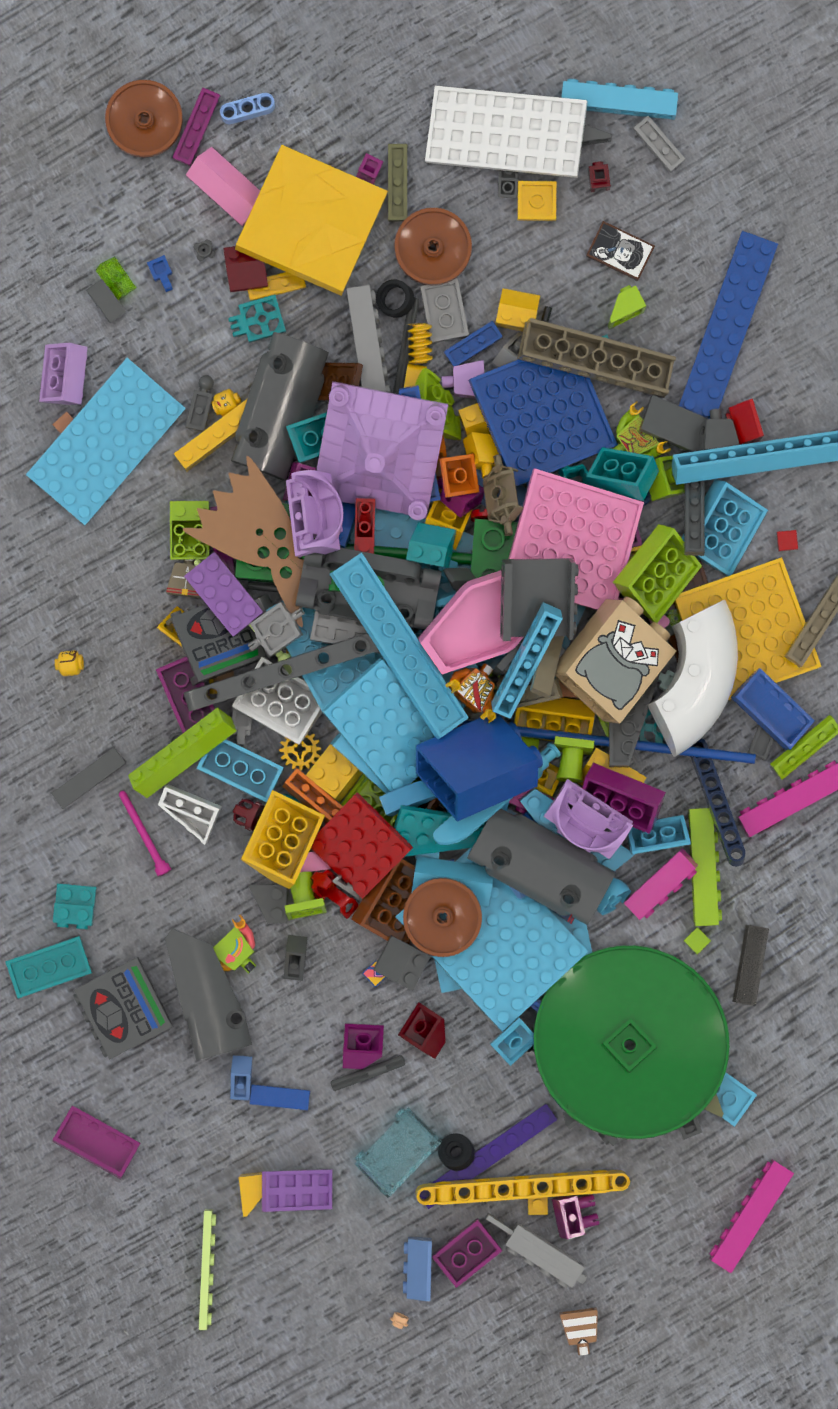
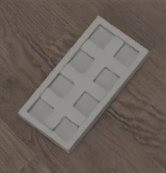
M315 610L310 641L334 644L365 634L367 631L360 621L322 615ZM362 640L356 643V647L359 650H365L367 647L366 643Z

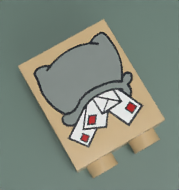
M625 597L623 600L606 599L559 658L555 674L558 680L603 721L618 724L623 721L676 652L667 643V640L670 638L669 632L658 623L652 622L648 625L640 617L644 612L643 608L629 597Z

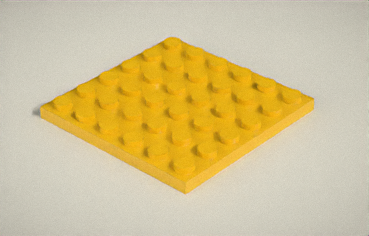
M782 557L682 592L674 601L681 621L722 600H726L735 625L738 643L736 677L728 700L759 668L775 683L822 667L815 648L800 668L784 657L806 622Z

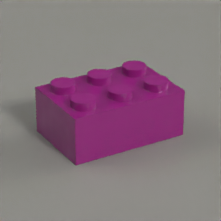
M477 1218L432 1254V1258L457 1288L501 1253L502 1248Z

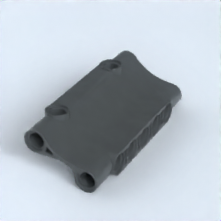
M340 548V550L328 554L312 553L304 556L295 606L315 609L322 615L359 621L343 594L328 590L332 580L330 571L336 570L362 553L375 574L383 579L384 588L401 614L406 617L404 619L410 628L425 630L433 621L442 571L428 568L422 569L421 565L414 561Z

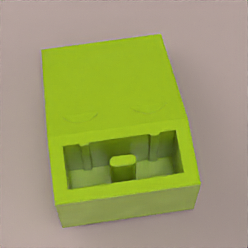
M170 501V560L206 559L209 556V545L183 531V528H202L197 508L210 510L209 501Z

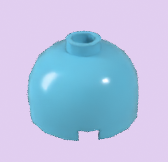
M613 878L597 911L602 915L616 909L614 906L620 901L623 903L630 896L631 890L622 880Z

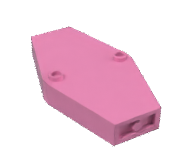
M501 570L470 580L462 585L419 636V642L441 674L508 653L524 638L511 637V641H502L500 637Z

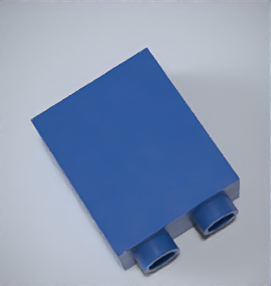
M495 713L496 718L488 723L487 717L484 720L478 718L451 730L440 739L434 737L416 745V774L457 822L538 786V768L543 766L539 750L533 745L528 747L521 739V734L516 724L513 722L506 723L498 713Z

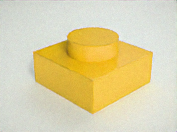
M548 1197L529 1198L528 1215H548Z

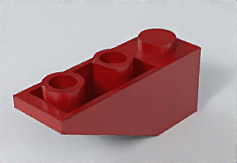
M356 498L354 550L374 554L375 499Z

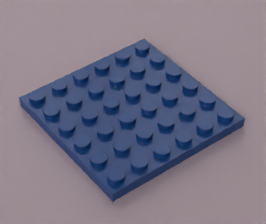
M516 360L468 380L497 451L502 457L503 465L518 469V472L514 471L516 487L530 481L533 469L551 473L598 454L602 447L613 448L618 445L590 378L523 360Z

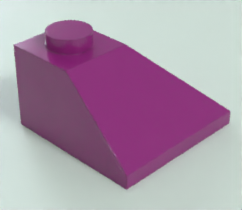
M345 1023L343 1068L363 1069L382 1057L384 1025Z

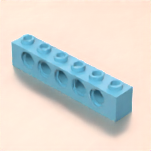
M544 602L542 603L491 702L493 712L511 719L563 619L560 609Z

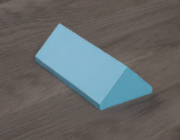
M417 856L412 892L428 880L451 878L468 886L478 898L481 906L489 907L493 877L487 874L486 866Z

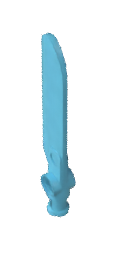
M548 743L547 747L540 752L543 766L538 768V779L541 778L543 771L549 767V763L555 757L558 758L561 755L558 748L552 743ZM512 798L458 822L451 816L434 831V840L440 845H449L466 839Z

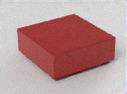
M796 530L776 532L778 552L798 550Z

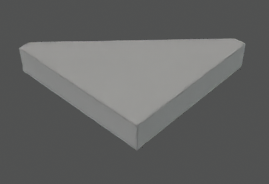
M340 874L333 880L336 885L362 901V898L353 890V886L349 882L346 883Z

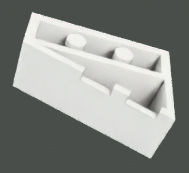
M169 784L165 786L158 803L163 810L180 822L190 833H193L204 845L210 838L222 808L218 804Z

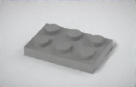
M458 279L442 285L420 286L427 324L432 325V328L428 329L432 333V336H430L432 343L469 336Z

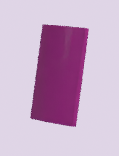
M71 1106L52 1141L119 1179L123 1177L140 1145L138 1141L74 1106Z

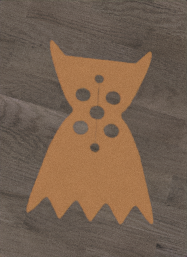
M247 456L249 475L243 476L229 473L233 493L214 490L213 495L218 510L197 508L202 528H183V531L232 558L256 566L269 567L273 581L289 612L293 613L300 608L295 606L304 560L295 556L291 520L282 502L257 465ZM279 527L284 528L286 531V537L282 540H278L274 536L275 529ZM259 528L263 530V535L261 536L256 534V530ZM262 546L267 547L270 551L269 556L265 559L260 558L257 554L258 549ZM280 547H286L289 550V556L286 559H280L277 556V550ZM285 566L290 567L292 570L291 577L287 579L282 578L280 575L281 568ZM301 616L296 621L300 627H303Z

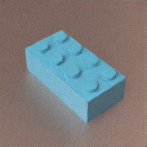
M224 740L201 758L196 769L267 802L271 791L275 789L285 768L231 741Z

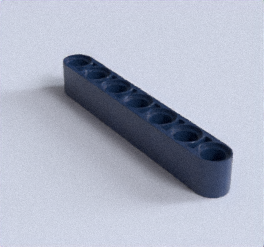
M702 738L691 746H701L702 748L709 749L706 741ZM693 756L691 760L727 861L731 866H741L745 860V849L712 758ZM705 763L709 765V768L703 770L699 766ZM713 781L716 785L710 788L706 786V782ZM714 799H720L722 801V804L714 805L712 801ZM724 816L728 818L729 821L726 823H721L718 819ZM731 834L735 837V839L733 841H727L725 839V836ZM738 852L742 857L734 859L731 854Z

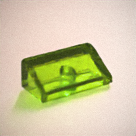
M115 256L97 267L96 272L118 300L136 289V286Z

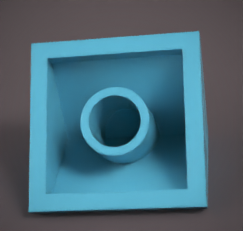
M518 1017L490 1045L511 1066L534 1045V1033Z

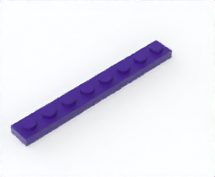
M544 1104L476 1151L474 1160L469 1167L460 1171L449 1170L432 1183L473 1179L554 1123L557 1118L548 1105ZM423 1190L420 1193L422 1199H426L430 1195L428 1190ZM426 1205V1206H427L428 1209H430V1208L433 1207L434 1205Z

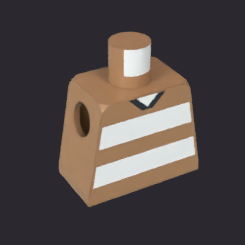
M597 1308L559 1312L569 1345H577L578 1355L590 1354L589 1343L597 1342Z

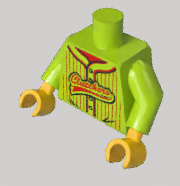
M638 401L634 402L618 423L615 439L619 444L612 449L653 456L654 459L662 453L670 452L671 448L666 450L663 448L667 441L659 443L656 438L639 431L643 420L639 413L644 408L636 410L635 404Z

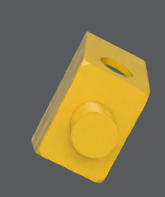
M471 432L463 439L466 455L474 454L476 469L481 470L482 478L485 479L495 466L493 456L499 455L491 434Z

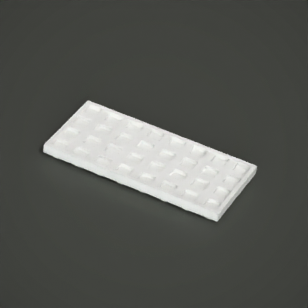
M435 86L425 162L578 178L588 102L587 100Z

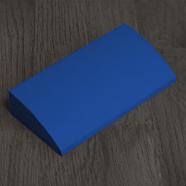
M761 668L757 669L730 697L785 750H791L815 721Z

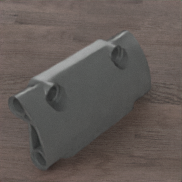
M273 332L268 347L270 351L264 353L260 358V363L235 434L239 444H236L231 461L247 466L246 457L249 456L261 472L286 481L292 463L297 460L286 426L313 416L324 383L322 372L329 352L299 339Z
M503 809L498 810L487 820L467 859L480 866H486L485 870L489 876L550 908L559 915L567 916L572 914L573 918L586 925L591 921L616 874L615 871L600 864L593 854L572 844L570 841L520 814L512 815Z

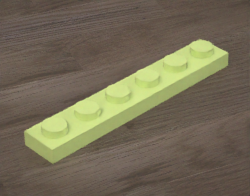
M213 1209L204 1210L199 1330H207L208 1325L212 1324V1313L208 1312L209 1305L213 1303V1293H209L210 1285L213 1286L214 1274L210 1273V1267L214 1266L215 1254H211V1246H215V1234H212V1226H216V1214H213Z

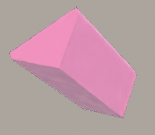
M211 147L197 156L186 176L243 227L260 190Z

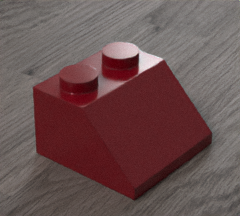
M235 246L223 248L230 293L268 287L265 262L235 250Z

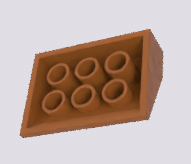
M402 859L362 899L351 920L387 941L390 936H393L409 944L411 940L404 926L395 916L404 909L407 899L411 895L415 866Z

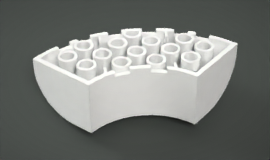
M722 600L672 626L679 651L676 671L668 688L647 706L673 757L690 748L710 730L721 715L733 689L738 662V643L735 625L726 600Z

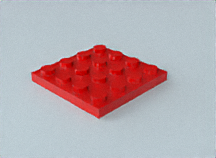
M358 792L317 833L311 849L338 875L340 874L346 883L349 882L353 886V890L362 899L413 848Z

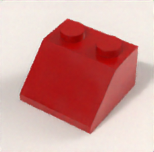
M753 398L727 409L725 418L733 420L739 445L755 443L762 439L764 434Z

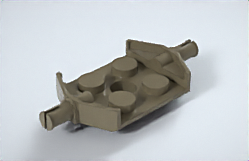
M501 455L493 456L495 466L483 480L488 521L504 525L505 536L513 535L512 522L515 521L524 508L518 505L514 471L518 472V469L503 466Z

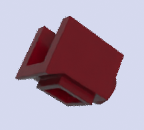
M602 161L593 162L592 166L588 168L590 191L595 192L597 188H606V191L610 190L608 164H603ZM604 171L605 178L595 179V172Z

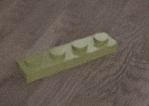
M388 144V222L404 221L407 218V144Z

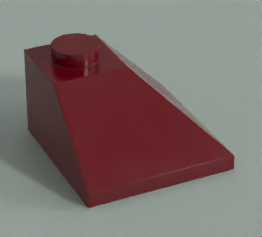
M418 1002L398 1036L436 1059L446 1043L445 1020Z

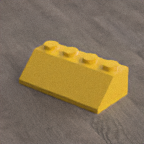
M558 698L516 708L514 723L520 727L591 735L595 713L581 700Z

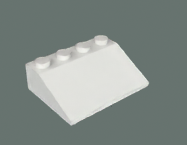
M261 657L255 669L272 664V662ZM282 668L283 673L289 675V673ZM249 677L246 685L254 686V678ZM299 677L240 695L232 705L233 708L298 745L301 744L322 713L307 684Z

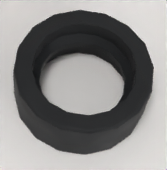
M391 279L384 282L378 288L376 303L378 308L387 316L393 318L403 317L410 312L414 305V293L403 281ZM398 287L404 291L405 300L399 308L392 310L386 306L385 298L391 289Z

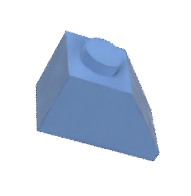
M233 1055L230 1099L250 1101L252 1057Z

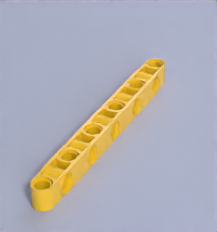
M593 1170L442 1181L421 1184L416 1188L415 1194L418 1202L422 1205H447L623 1191L630 1185V1180L622 1170ZM618 1176H624L625 1180L622 1184L615 1183ZM579 1179L586 1180V1184L583 1187L576 1186V1182ZM542 1181L547 1183V1187L544 1190L537 1189L538 1183ZM500 1185H507L508 1190L505 1193L498 1192ZM463 1187L469 1189L468 1194L465 1196L459 1195V1190ZM423 1190L430 1192L429 1197L426 1199L420 1198V1193Z

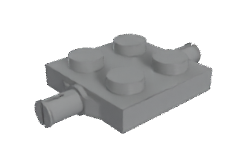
M280 602L251 622L250 625L255 631L256 639L248 644L249 649L253 651L261 645L266 649L269 656H274L300 638L303 633L299 629L296 620L305 614L303 609L300 607L291 613L284 602Z

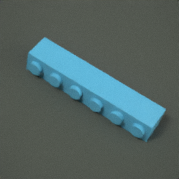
M567 79V81H563L561 98L587 100V111L675 120L678 93L672 89L657 91L653 87L638 89L634 85L619 87L615 83L600 85L596 81L580 83L576 79Z

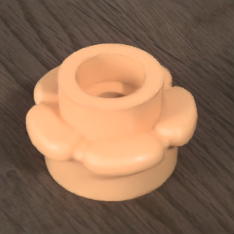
M394 1312L390 1320L393 1321V1326L403 1329V1326H408L409 1318L401 1313Z

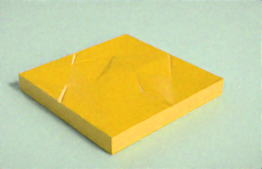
M281 145L238 238L235 250L342 296L388 191Z

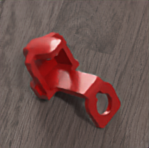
M316 871L311 876L313 881L311 888L314 892V897L316 899L329 898L340 907V913L348 919L359 906L356 899L347 896L336 887V884L333 882L336 876L331 871ZM352 903L351 909L346 912V905Z

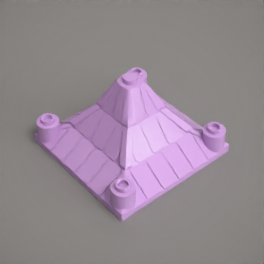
M332 382L317 471L331 474L332 486L338 493L341 502L356 505V498L375 499L376 509L406 514L414 520L426 519L448 404Z

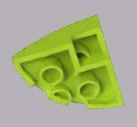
M423 368L415 386L419 385L421 399L448 404L443 430L444 438L461 440L460 418L454 413L452 405L455 401L450 391L442 388L439 383L441 379L427 368Z

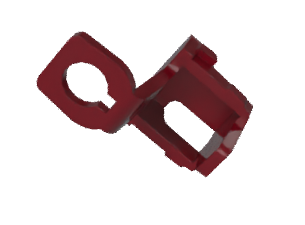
M242 799L233 809V821L240 826H245V829L249 831H254L265 806L257 801L254 803L249 799ZM244 802L251 804L252 807L250 809L246 808ZM244 817L246 822L243 823L237 820V818Z

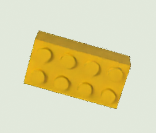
M330 744L306 776L340 803L363 773Z

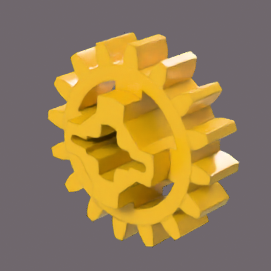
M314 733L310 736L307 734L305 737L311 741L312 746L306 745L304 739L301 742L302 747L306 748L305 751H302L301 759L299 753L295 751V748H298V744L295 743L293 746L288 747L291 740L286 737V742H280L284 748L279 749V752L284 753L281 759H287L286 766L291 763L293 770L296 766H299L300 771H302L303 766L310 769L309 764L316 763L314 758H320L317 751H320L321 747L316 746L320 741L313 740L315 737ZM308 753H313L311 758L304 762V757ZM288 754H294L297 757V762L291 760Z

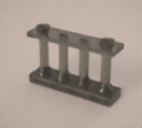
M745 925L732 1002L756 1006L769 928Z

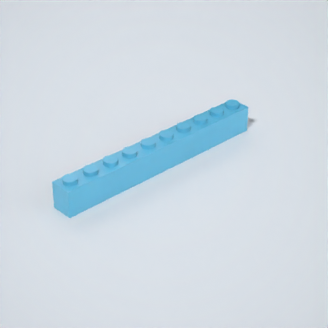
M838 431L674 454L672 473L677 485L838 461Z

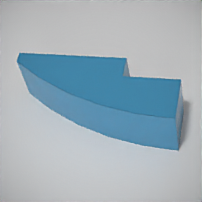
M421 780L391 791L379 798L386 815L392 817L398 814L401 805L418 807L435 799L436 796Z

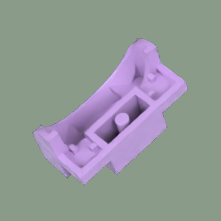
M316 470L291 473L292 479L286 480L295 556L302 557L312 553L328 554L340 550L339 535L340 532H343V506L338 493L332 486L331 474Z
M568 779L564 782L558 795L544 815L546 819L556 825L557 832L572 844L589 853L591 851L599 852L608 859L620 847L633 826L632 820ZM608 828L611 832H605L604 830Z

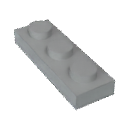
M649 116L645 117L633 128L670 173L685 161L684 156Z

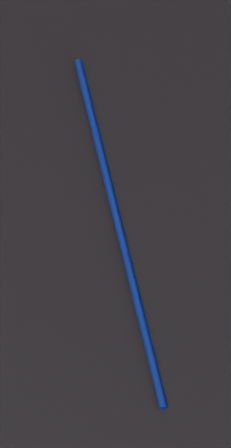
M465 720L464 722H462V723L459 724V725L462 726V725L467 724V723H469V722H471V721ZM517 726L522 737L554 740L555 736L592 740L594 745L609 747V737ZM638 740L635 750L672 754L668 745L664 743ZM690 747L679 754L755 764L756 754Z

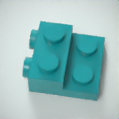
M57 884L53 922L57 923V927L68 928L69 924H76L77 929H88V926H93L97 887Z

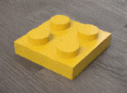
M518 181L517 221H556L557 181Z

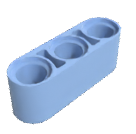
M262 93L229 102L220 109L221 119L225 124H235L267 115L274 111L275 101L271 94ZM264 100L271 101L269 107H263L261 103ZM245 105L253 107L252 111L247 113L242 109ZM227 110H232L234 115L227 118L224 116V113Z

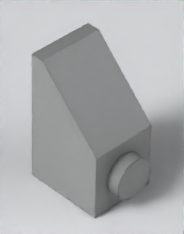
M521 331L501 349L492 363L497 367L519 360L517 357L523 334Z

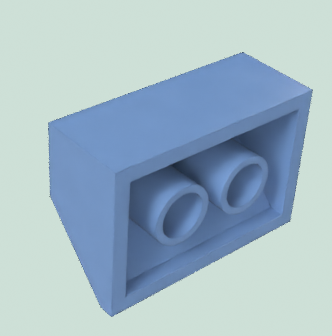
M408 1237V1242H404V1254H408V1262H404L403 1274H407V1282L403 1281V1293H407V1299L430 1301L432 1238Z

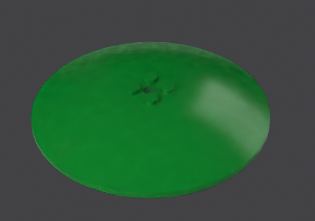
M641 946L609 947L585 955L547 990L537 1012L533 1034L534 1054L539 1074L546 1089L559 1107L583 1126L600 1134L622 1139L654 1138L675 1131L692 1121L708 1106L716 1095L726 1073L729 1060L730 1045L727 1021L720 1002L711 987L693 968L680 959L660 950ZM632 1041L635 1044V1048L627 1050L624 1043Z

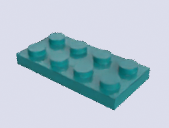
M80 936L5 961L17 998L92 973Z

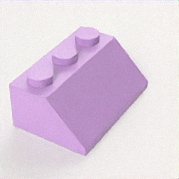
M73 343L45 345L39 402L64 405H79L82 403L87 347Z

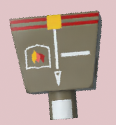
M196 559L184 560L183 563L174 564L166 589L167 594L201 598L184 578L188 572L196 567L194 565Z

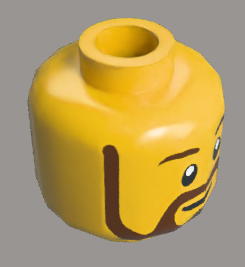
M76 650L62 651L59 653L58 659H55V669L59 670L62 676L79 675L81 670L84 669L83 655L79 654Z

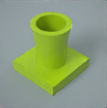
M555 736L553 744L562 752L556 780L565 782L568 779L573 783H582L583 755L592 754L594 741Z
M300 872L295 884L290 888L294 904L285 905L288 920L327 913L324 899H315L314 892L311 888L313 885L311 879L313 872Z

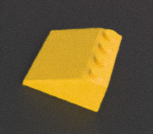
M272 790L241 860L271 881L290 889L298 878L325 815Z

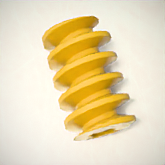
M427 323L407 324L413 326L407 332L413 334V336L408 338L409 341L413 342L408 348L414 350L408 353V356L414 357L408 363H428L427 361L432 360L433 356L427 353L432 352L433 349L427 347L432 344V340L427 339L432 336V333L426 330L431 329L432 325Z

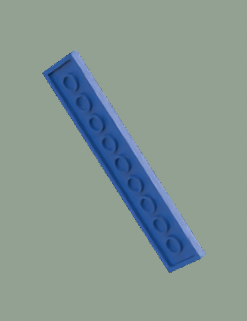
M745 231L741 232L679 403L680 407L710 419V410L719 409L778 243Z

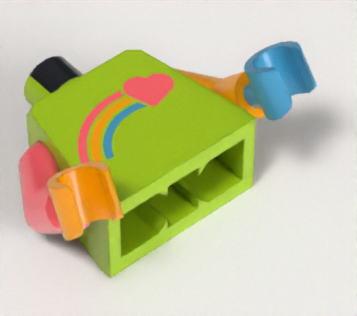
M240 914L241 920L235 922L232 919L235 927L213 948L224 971H235L241 966L249 974L257 966L249 958L255 952L253 950L255 940L252 930Z

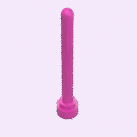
M120 791L119 797L155 862L154 866L156 869L154 870L159 877L172 870L170 865L165 860L162 861L127 793Z

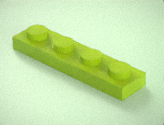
M827 716L798 740L791 750H786L770 763L778 777L783 780L838 734V724L832 716Z

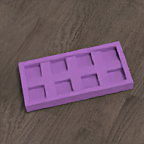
M215 552L184 576L232 637L236 636L264 613Z
M331 1169L262 1171V1212L332 1209Z

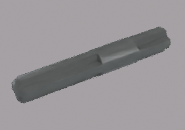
M402 1055L334 1079L331 1081V1087L333 1091H337L405 1065Z

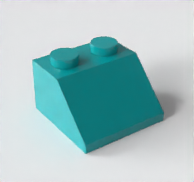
M418 522L409 542L406 560L449 568L456 530Z

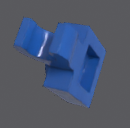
M165 255L147 262L155 282L161 280L166 292L173 290L168 276L173 273Z

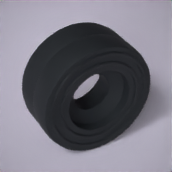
M453 1133L444 1137L440 1142L438 1156L448 1169L460 1171L471 1165L474 1160L475 1149L466 1136ZM455 1147L461 1148V1154L458 1157L451 1155V1151Z

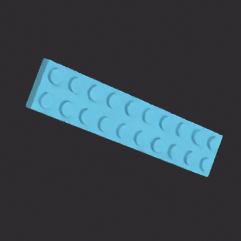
M362 553L358 554L331 572L330 576L433 735L440 739L469 717L454 694L451 693L450 688L445 686V680Z

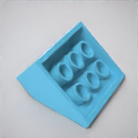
M714 479L704 497L705 553L704 556L695 557L727 576L732 575L768 510L729 483Z

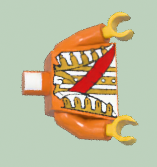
M483 664L479 670L477 668H463L453 672L450 681L445 686L449 687L452 691L451 693L472 712L483 711V714L480 716L481 719L484 720L487 717L488 723L492 722L496 718L491 704L494 698L493 689L495 684L488 677L493 669L489 665Z

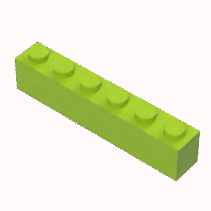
M217 707L131 772L128 776L133 789L146 798L150 797L235 733L237 730L232 718Z
M709 808L688 809L689 838L691 842L690 857L698 864L695 869L697 873L691 878L694 926L719 925V921H722V910L718 909V902H721V891L717 890V882H720V871L716 870V863H719V852L715 851V843H718V833L714 831V822Z

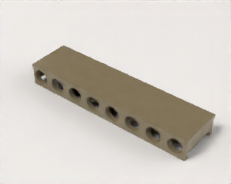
M530 318L524 325L517 359L665 398L669 394L668 388L676 357Z

